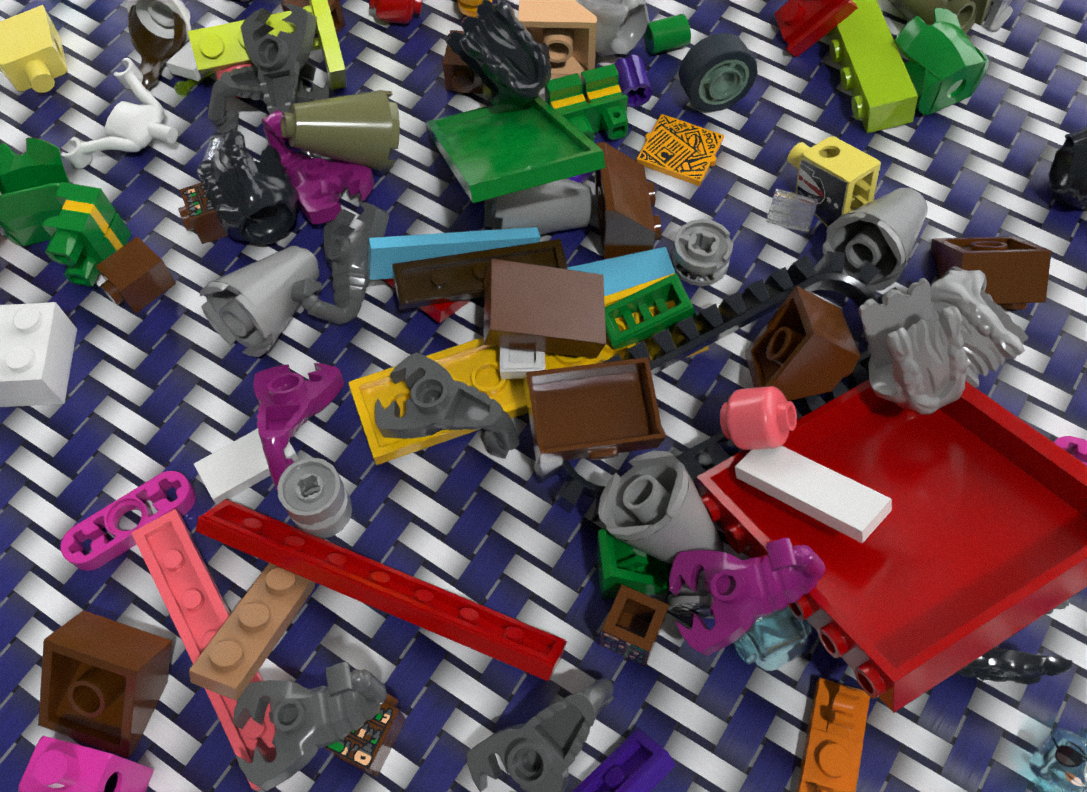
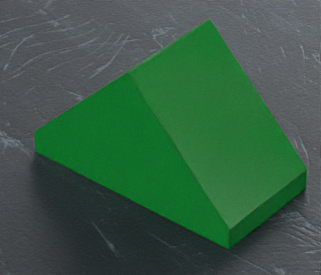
M606 528L598 531L596 557L602 599L616 598L621 585L645 595L671 593L669 591V569L672 566L616 539Z

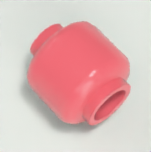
M774 386L746 388L734 391L729 397L728 402L722 405L720 423L724 436L727 439H731L732 443L741 450L774 449L781 447L786 442L789 431L795 429L797 413L793 402L787 401L783 392Z

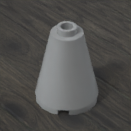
M562 179L484 200V227H492V230L537 227L539 234L587 227L589 220L596 218L598 198L597 195H592L590 186L569 179Z
M899 188L838 217L827 228L826 242L823 244V254L825 255L828 251L846 253L842 274L852 276L867 260L881 270L867 287L871 291L884 290L894 284L904 271L928 212L926 200L914 189Z
M290 246L211 281L200 291V296L206 295L207 302L201 306L203 313L211 326L227 343L231 345L237 340L247 347L242 353L248 356L260 357L271 349L303 302L301 299L294 301L291 298L293 283L307 278L317 281L319 278L318 261L309 250Z
M650 451L634 457L628 461L633 467L622 477L615 473L600 496L598 514L600 520L605 524L607 531L616 539L670 566H673V562L679 552L695 550L724 552L723 542L685 465L668 451Z

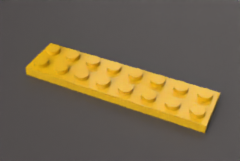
M673 274L604 296L605 307ZM674 300L665 302L668 309L676 306ZM657 305L649 308L653 317L660 314ZM640 311L632 313L636 324L645 321ZM623 316L615 319L621 332L629 329ZM606 333V345L597 358L545 352V370L602 363L618 354L622 360L627 349L642 341L614 350ZM484 337L426 356L445 368L453 380L466 383L467 386H473L479 392H484L491 399L496 400L511 418L528 413L524 379H501L500 347L484 345ZM650 339L643 340L645 346H647ZM709 345L687 357L707 351L709 349ZM396 366L348 382L376 465L477 431L473 429H443L433 435L419 438L383 437L375 421L377 399L379 398L384 409L396 400L400 407L401 418L406 414L407 399L411 398L412 388L409 390L405 380L394 384L390 374Z

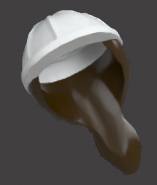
M127 0L128 29L132 44L141 55L142 60L138 69L143 74L142 84L147 90L159 81L160 69H162L163 64L184 47L185 42L189 39L187 31H191L190 12L181 0Z

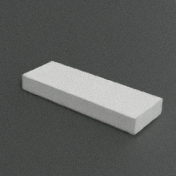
M783 446L774 449L751 450L735 466L736 478L860 543H863L892 511L891 498Z

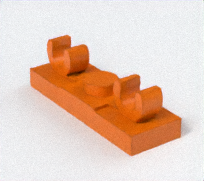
M822 678L816 682L796 792H856L870 696L865 691Z

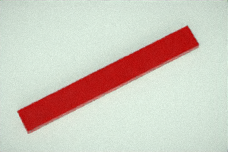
M225 499L198 517L196 532L548 682L564 654L567 641L230 500Z

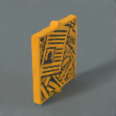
M661 114L652 132L645 135V145L637 157V162L646 168L700 186L710 166H715L716 154L723 142L724 135Z

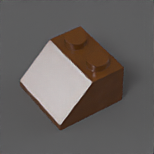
M606 142L596 143L603 150L606 168L595 171L594 195H597L598 198L597 218L603 259L653 250L655 240H661L660 216L653 215L651 207H655L656 200L654 183L647 182L645 168L642 164Z
M1015 236L932 238L931 248L939 279L954 266L967 271L981 270L986 275L987 280L985 292L990 294L996 304H1000L1002 308L1020 310L1026 309L1028 303L1046 302L1052 250Z
M799 286L794 288L745 351L754 388L774 386L783 392L787 401L832 391L842 378L852 373L857 361L861 357L841 309Z
M83 610L43 641L38 726L129 758L135 752L168 683L172 640Z

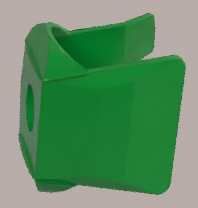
M935 8L933 10L935 22L932 25H927L919 16H915L903 27L894 40L902 54L910 60L904 63L918 95L916 109L923 115H930L971 97L980 85L989 67V59L980 49L972 44L963 32L957 15L948 9Z
M30 137L26 138V152L21 155L15 154L6 143L0 144V193L2 194L0 195V226L4 228L6 238L15 245L26 246L51 240L52 237L42 224L50 217L59 216L63 208L56 199L55 194L61 182L70 183L59 147L48 141Z

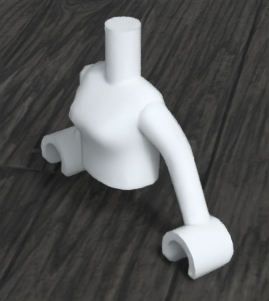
M128 57L122 60V64L127 69L121 73L114 72V76L126 89H131L144 105H137L126 101L118 103L106 121L105 131L109 137L83 143L76 137L71 138L70 143L75 149L70 153L62 152L61 156L74 168L81 169L86 167L92 160L91 152L102 150L138 152L148 146L153 138L168 143H174L178 138L176 128L161 124L164 118V109L143 86V74Z

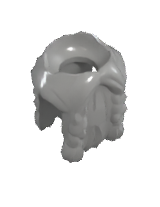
M575 0L597 17L596 54L602 58L615 54L627 55L640 41L650 22L645 0Z
M954 266L931 285L932 315L938 321L943 308L952 306L959 309L962 315L961 334L964 342L963 348L969 360L965 381L976 388L979 387L978 374L986 377L989 370L996 372L999 366L1003 365L1005 358L1014 360L1017 355H1021L1025 351L1023 343L1029 338L1020 326L1013 323L1011 317L1003 311L1001 306L993 301L991 295L985 292L987 280L986 275L981 270L967 271Z
M921 278L919 282L912 283L906 294L899 290L890 289L882 296L883 304H878L872 298L866 300L859 307V316L866 333L865 338L869 343L868 350L871 354L869 380L875 395L894 402L902 409L915 411L919 415H931L939 408L958 400L965 389V379L969 365L966 351L963 348L964 342L961 334L962 315L959 309L952 306L943 308L938 321H936L932 315L931 286L925 278Z

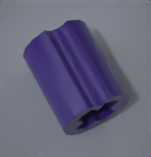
M631 54L628 58L620 57L615 61L614 65L619 74L618 84L622 94L628 96L627 107L641 106L649 101L652 96V88L644 62L638 55Z

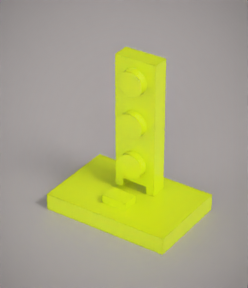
M309 0L310 6H305L303 9L317 17L315 34H318V38H314L311 51L322 50L332 90L347 87L346 70L328 0ZM286 11L271 14L265 23L274 28L269 34L277 37L280 31L289 34L294 33L296 26L283 21L292 12ZM244 20L187 31L200 74L222 70L234 65L253 63L246 50L240 28Z

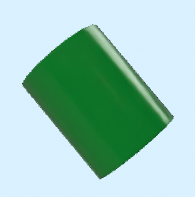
M679 14L649 22L643 37L648 52L653 55L687 46L691 42V30L686 16Z

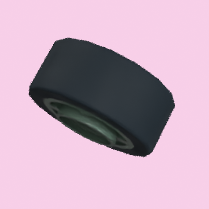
M719 33L700 40L689 49L681 61L678 74L680 84L690 101L700 110L713 112L733 106L745 97L754 85L758 70L755 58L738 36L730 33Z

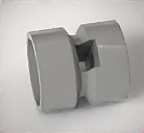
M310 457L296 461L283 472L277 486L278 498L298 529L321 539L332 537L344 529L350 521L352 504L349 494L332 464L324 459Z

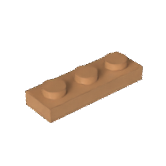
M269 563L190 668L191 683L238 701L314 590L315 582Z

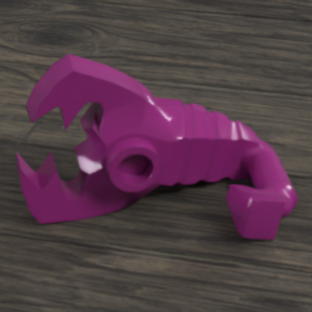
M276 110L261 120L264 124L263 129L268 144L275 147L279 152L281 163L286 167V173L291 177V184L294 185L299 193V205L304 215L312 224H321L335 220L340 210H342L341 204L337 202L346 186H348L350 196L360 193L362 201L369 196L374 187L371 168L336 159L324 160L300 153L297 154L295 151L287 149L285 141L288 138L282 137L281 111Z
M314 363L316 371L308 373L310 381L304 380L303 376L298 373L290 372L289 364L262 370L254 376L253 386L259 406L257 431L277 492L281 475L288 466L294 463L293 459H286L284 448L290 441V437H293L300 426L306 423L310 417L322 411L344 386L341 370L337 367Z
M782 538L766 543L768 556L762 558L754 557L740 560L731 554L711 550L679 552L671 569L669 591L678 595L686 582L688 587L696 592L699 575L705 570L706 579L704 587L705 591L711 593L712 600L709 610L715 617V627L710 630L703 619L695 613L691 630L675 621L677 627L692 648L705 656L715 653L745 634L757 618L772 615L774 611L786 608L789 603H795L801 599L802 595L812 591L817 586L818 580L824 575L825 565L823 560L807 545L792 547L790 538Z

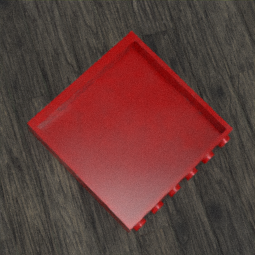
M867 380L799 418L795 429L789 431L788 438L782 445L783 447L892 499V511L863 543L736 478L735 466L751 450H743L696 477L699 495L712 522H716L724 531L729 545L736 553L741 554L744 552L749 559L754 557L762 558L768 556L766 543L782 538H790L792 547L807 545L823 560L825 572L823 577L818 580L817 586L808 594L802 595L801 599L795 603H789L787 606L800 621L806 619L817 630L823 646L834 658L842 657L854 670L855 677L862 689L874 699L879 697L893 713L1087 587V465L967 381H965V389L958 400L939 408L931 415H919L915 411L902 409L894 402L877 397L871 388L870 380Z

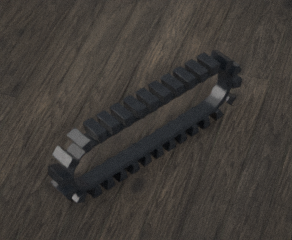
M828 251L814 270L807 255L793 262L788 270L784 267L770 274L765 282L761 279L749 285L742 294L738 291L723 299L718 308L715 303L700 311L695 320L690 316L677 323L671 333L667 328L652 336L647 346L642 341L627 349L622 360L648 357L651 373L654 375L778 309L796 286L808 292L822 289L841 293L852 300L858 308L871 298L878 304H883V295L877 298L867 287L881 270L866 260L852 276L842 274L846 253ZM866 342L860 354L861 357L857 361L852 373L842 378L832 391L790 400L796 408L797 420L869 380L871 354L868 350V342ZM618 354L602 363L622 360ZM721 431L676 456V458L685 465L693 483L697 482L696 477L743 450L736 447L731 439H727ZM696 456L698 457L700 464L697 462V460H696L694 457H696ZM569 460L536 464L535 461L534 469L540 484L558 473H561L569 483L558 494L555 500L556 504L571 513L581 493L597 500L592 521L602 522L599 518L598 508L600 496L606 486L596 485L584 479L574 470Z

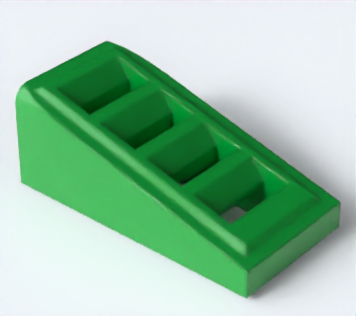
M677 273L605 307V328L614 350L650 339L667 328L671 332L677 323L690 316L695 320L697 315ZM674 300L676 306L668 309L665 302ZM657 305L660 314L653 317L649 308ZM640 311L645 321L636 324L632 313ZM622 316L629 328L623 332L620 331L615 320Z

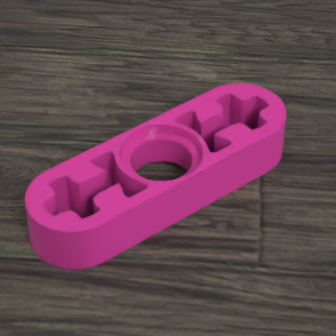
M177 471L160 473L69 529L61 541V553L66 560L80 570H96L137 545L131 532L174 509L181 516L190 511L196 500L195 489L187 478ZM174 487L178 498L170 502L167 499L166 491ZM150 500L158 512L153 514L144 503ZM130 510L141 511V520L134 529L129 531L119 530L118 523L123 514ZM106 527L115 538L109 541L106 538L108 535L102 531L103 528ZM90 539L93 541L90 544L92 551L84 555L81 553L84 550L82 543Z

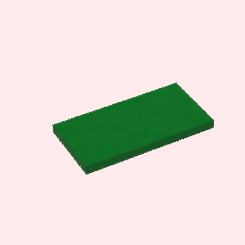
M539 95L537 98L521 104L519 107L505 104L489 105L427 121L431 139L472 203L606 168L603 150Z

